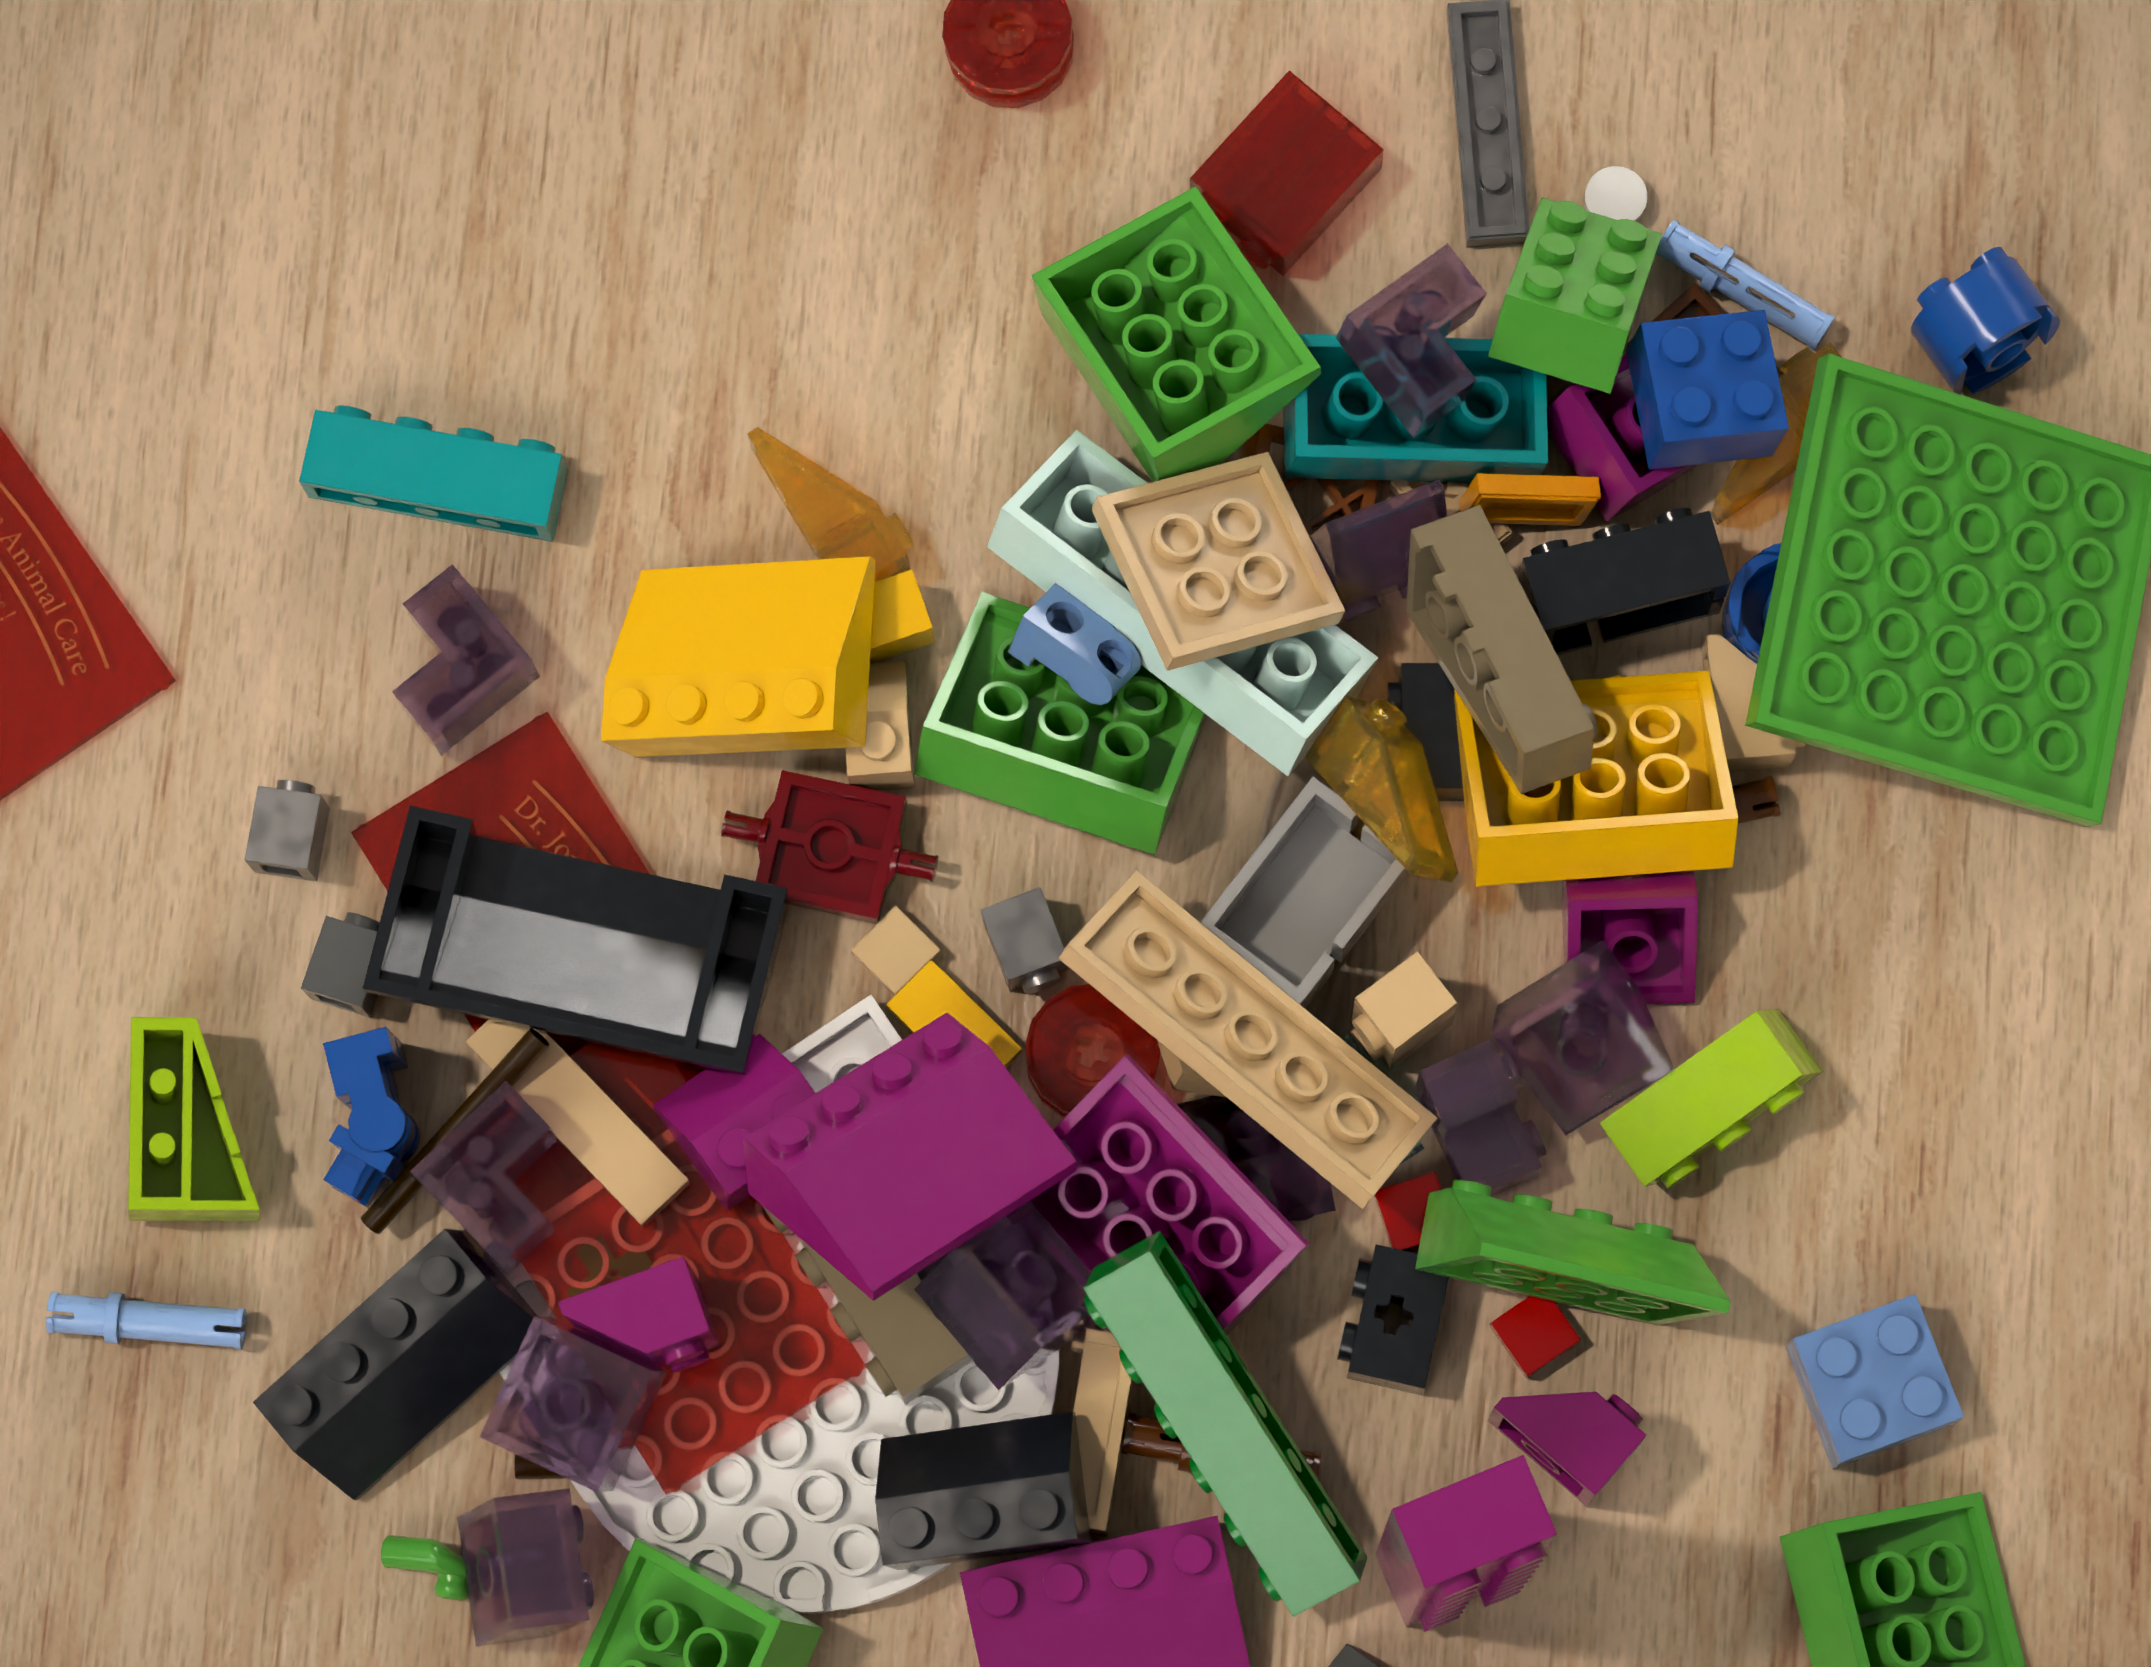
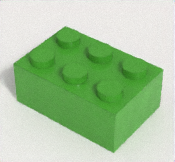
M1542 197L1506 291L1488 357L1611 394L1644 297L1662 233L1646 229L1642 224L1633 220H1616L1586 211L1582 206L1570 201L1556 202Z

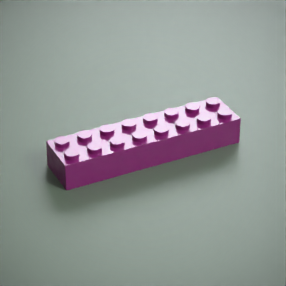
M1521 1455L1393 1508L1375 1555L1405 1627L1420 1621L1423 1631L1427 1632L1460 1618V1614L1466 1608L1465 1605L1477 1597H1481L1484 1607L1519 1594L1520 1590L1524 1588V1584L1528 1583V1579L1532 1578L1531 1574L1535 1573V1569L1540 1567L1539 1564L1543 1562V1558L1548 1556L1546 1549L1556 1537L1557 1532L1524 1455Z

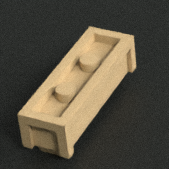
M1087 1328L1085 1343L1072 1341L1071 1345L1072 1351L1083 1353L1073 1412L1076 1415L1090 1534L1107 1536L1133 1380L1122 1365L1119 1356L1121 1347L1113 1334Z

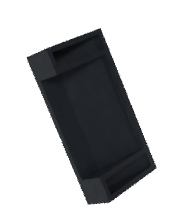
M410 805L367 969L363 991L744 1075L775 966L788 911V891L785 887L725 874L721 890L478 837L473 819Z

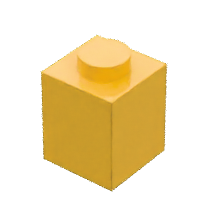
M911 569L874 582L870 664L935 643L933 627L913 570Z

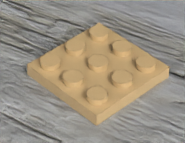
M1269 452L1096 497L1092 507L1093 515L1167 671L1335 625L1340 622L1345 612Z

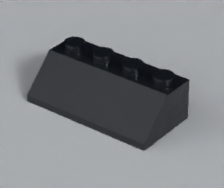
M444 1229L255 1399L253 1403L295 1454L350 1498L359 1500L549 1328L468 1231Z

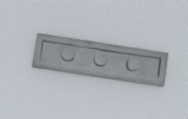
M1510 0L1448 3L1447 21L1466 247L1525 243L1529 233Z

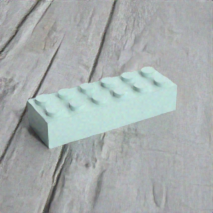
M1076 429L1001 508L987 548L1045 592L1056 583L1115 626L1114 629L1133 643L1139 652L1143 667L1286 776H1289L1360 695L1378 657L1339 627L1331 625L1167 671L1092 512L1096 497L1144 485L1147 482Z

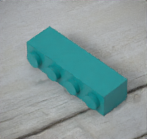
M335 406L333 413L315 409L299 479L308 498L544 541H554L569 470L563 455L555 453L556 448L553 445L534 439H520L518 446L493 442V435L473 428H458L456 435L432 431V424L412 417H397L395 424L371 420L372 415L369 412L351 406Z

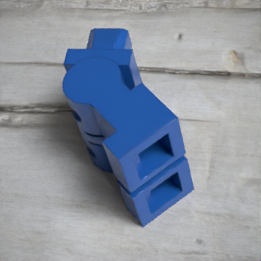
M387 1027L323 1043L336 1097L352 1110L348 1119L349 1130L338 1124L329 1139V1142L336 1146L340 1152L323 1180L332 1185L337 1191L366 1208H369L385 1179L387 1178L393 1182L406 1167L403 1162L416 1152L420 1142V1131L415 1120L401 1107L393 1075L394 1071L408 1068L403 1044Z

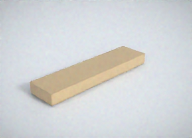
M488 1019L465 1042L493 1070L530 1028ZM536 1030L548 1041L549 1047L510 1090L644 1228L691 1184L690 1181L545 1031Z

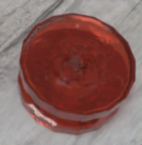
M950 0L944 11L942 39L953 77L971 97L992 107L1020 108L1043 100L1062 84L1073 63L1075 37L1072 29V18L1065 0ZM1006 31L1018 32L1019 38L1012 36L1011 44L999 43L998 37L1005 39Z
M1090 984L1070 986L1049 998L1032 1019L1025 1043L1028 1080L1041 1103L1063 1119L1123 1056L1129 1054L1153 1080H1155L1160 1059L1158 1040ZM1094 1040L1103 1043V1055L1109 1057V1060L1107 1062L1096 1060L1091 1068L1083 1066L1081 1064L1082 1053L1075 1049L1078 1046L1089 1048Z

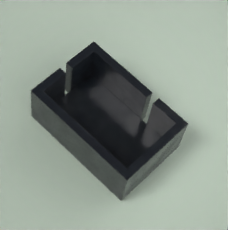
M1691 508L1674 509L1655 517V525L1631 530L1629 524H1616L1594 532L1592 534V541L1569 546L1567 540L1560 539L1532 548L1530 550L1531 556L1525 557L1522 560L1518 580L1556 654L1560 655L1591 647L1592 641L1586 623L1595 620L1598 622L1603 643L1720 614L1724 597H1726L1731 582L1710 510L1693 515Z

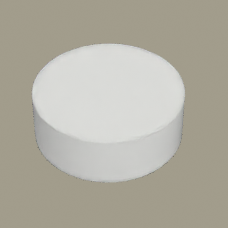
M1621 166L1607 167L1595 173L1589 180L1584 194V209L1616 220L1629 219L1639 222L1646 208L1647 189L1643 180L1634 171Z

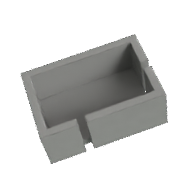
M1312 777L1200 922L1305 1009L1333 974L1335 959L1340 963L1343 961L1414 868L1416 858L1414 850L1370 818L1362 828L1361 840L1351 835L1358 825L1359 810L1315 777Z

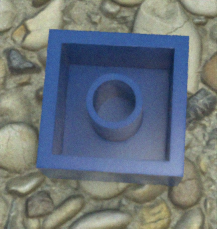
M1765 310L1645 322L1639 325L1626 350V356L1649 470L1769 457L1774 454L1787 433L1789 426Z

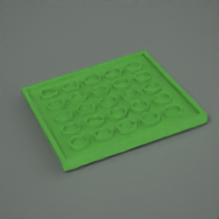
M1830 353L1818 358L1745 726L2087 827L2101 824L2151 559V454Z

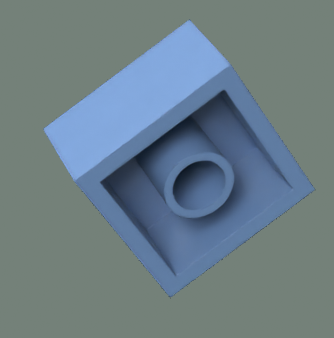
M1916 1294L1793 1338L1785 1347L1832 1469L1948 1428L1964 1418Z

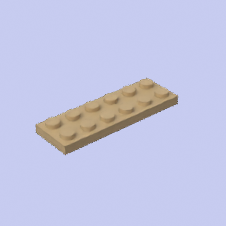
M1137 870L1070 941L1058 958L1362 1209L1437 1119L1422 1104Z

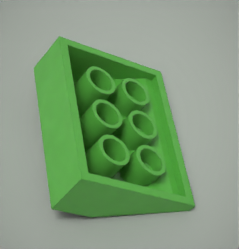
M1196 186L1031 275L1043 318L1152 482L1223 463L1322 374L1321 367Z
M981 592L923 724L914 775L1155 855L1176 803L1206 714L1142 665L1140 670L1107 704H1092L1082 699L1074 692L1067 680L1038 660H1035L1028 667L1008 653L1021 619L1030 607Z
M1453 1180L1452 1188L1429 1193L1415 1266L1416 1270L1653 1325L1729 1313L1731 1300L1695 1246L1672 1240L1673 1230L1670 1228L1648 1223H1635L1633 1231L1612 1226L1613 1216L1600 1211L1574 1209L1573 1216L1552 1212V1201L1531 1195L1516 1194L1514 1195L1513 1202L1490 1197L1492 1190L1490 1186L1472 1181Z
M1981 1492L1824 1522L1779 1537L1812 1667H2026Z
M635 1538L578 1667H807L824 1628L770 1598L643 1539Z

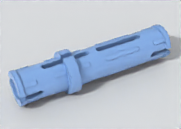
M1674 219L1660 240L1656 253L1657 256H1662L1701 281L1699 286L1706 292L1711 293L1715 289L1750 311L1765 310L1768 322L1802 341L1815 351L1834 321L1835 316L1825 313L1785 288L1782 284L1773 281L1735 258L1736 250L1725 244L1722 248H1719L1680 225V222ZM1693 253H1696L1697 255L1712 263L1714 266L1718 267L1721 270H1724L1733 277L1737 278L1739 280V283L1725 276L1717 269L1697 259L1696 257H1694ZM1749 287H1752L1761 294L1765 295L1766 297L1785 307L1789 311L1793 312L1796 315V317L1791 316L1790 314L1781 310L1777 306L1773 305L1772 303L1753 293L1752 291H1750Z
M51 1292L47 1311L74 1314V1316L52 1314V1317H46L47 1333L55 1334L57 1332L104 1336L105 1343L118 1344L122 1338L232 1347L242 1350L246 1336V1330L222 1329L219 1327V1325L242 1327V1324L246 1325V1308L232 1309L126 1300L124 1293L116 1292L109 1293L108 1298Z

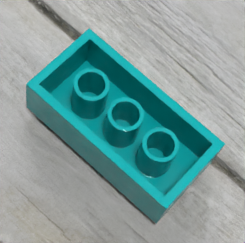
M1298 334L1320 365L1322 374L1283 408L1284 478L1472 482L1477 473L1540 475L1547 466L1546 374L1488 357L1493 339Z

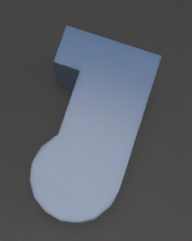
M1056 583L1023 615L1008 653L1028 667L1035 660H1038L1067 680L1074 692L1082 699L1098 705L1107 704L1141 667L1139 652L1133 643L1114 629L1115 626Z

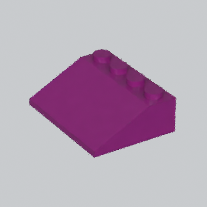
M949 1013L943 1014L743 1138L748 1193L873 1301L1077 1171V1161L992 1049Z
M1129 1054L1123 1056L1053 1129L1077 1161V1171L1015 1210L1084 1284H1086L1094 1267L1161 1231L1226 1335L1245 1318L1310 1244Z
M1218 1515L960 1572L980 1667H1250Z

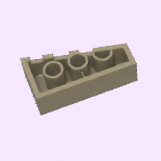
M1478 505L1411 529L1406 612L1520 793H1526L1591 769L1593 740L1598 738V726L1594 714L1586 703H1581L1481 506Z

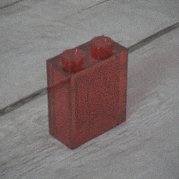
M1289 70L1190 177V189L1195 186L1197 187L1221 224L1241 240L1238 243V247L1252 263L1261 269H1266L1270 265L1284 276L1382 169L1384 149Z

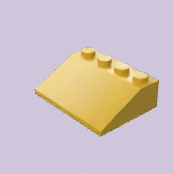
M853 557L641 570L605 676L601 741L634 757L865 747L876 560L872 557Z
M1709 670L1571 680L1581 703H1586L1590 707L1598 726V738L1593 740L1591 769L1523 794L1520 793L1462 699L1454 690L1467 835L1476 887L1733 868L1738 814Z

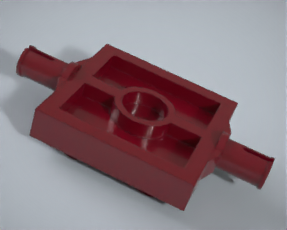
M785 770L781 771L775 800L765 813L763 819L727 810L724 817L725 823H723L721 837L758 843L760 864L755 881L787 888L789 905L873 923L880 921L886 891L896 878V874L933 882L936 875L935 869H937L939 861L938 855L933 856L902 849L900 831L907 805L906 796Z

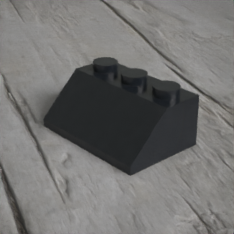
M1075 1412L881 1439L875 1504L883 1566L904 1570L1090 1544L1091 1536Z

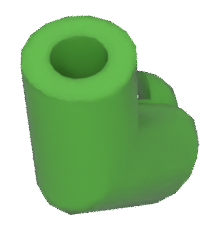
M389 1535L382 1543L381 1562L384 1567L426 1571L437 1574L438 1578L434 1591L438 1597L444 1599L464 1601L470 1595V1579H475V1572L471 1562L437 1540Z

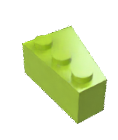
M1779 1009L1757 1010L1600 1122V1125L1644 1187L1656 1185L1662 1181L1667 1189H1669L1699 1168L1695 1161L1696 1157L1714 1145L1721 1152L1735 1144L1752 1131L1748 1122L1767 1109L1773 1115L1793 1103L1805 1093L1801 1086L1823 1071Z
M131 1017L129 1221H259L260 1209L252 1190L241 1151L233 1132L196 1017Z

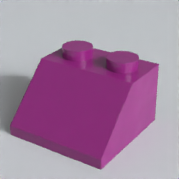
M1627 356L1622 358L1611 394L1576 383L1568 387L1547 408L1548 433L1577 476L1599 477L1601 498L1596 503V506L1606 521L1613 519L1655 495L1697 466L1688 465L1649 470Z
M1694 870L1562 880V926L1567 1007L1695 1003L1698 892Z
M759 1033L754 1037L744 1075L707 1068L653 1104V1108L727 1212L751 1196L748 1193L743 1138L814 1095L815 1092L800 1070Z
M683 1256L558 1302L562 1315L577 1330L660 1368L671 1365L673 1372L684 1371L710 1360L707 1350L720 1346L696 1274Z
M1596 1391L1502 1397L1494 1406L1488 1419L1489 1423L1586 1507L1647 1436L1638 1428L1643 1418L1627 1402L1616 1394H1612L1606 1400Z

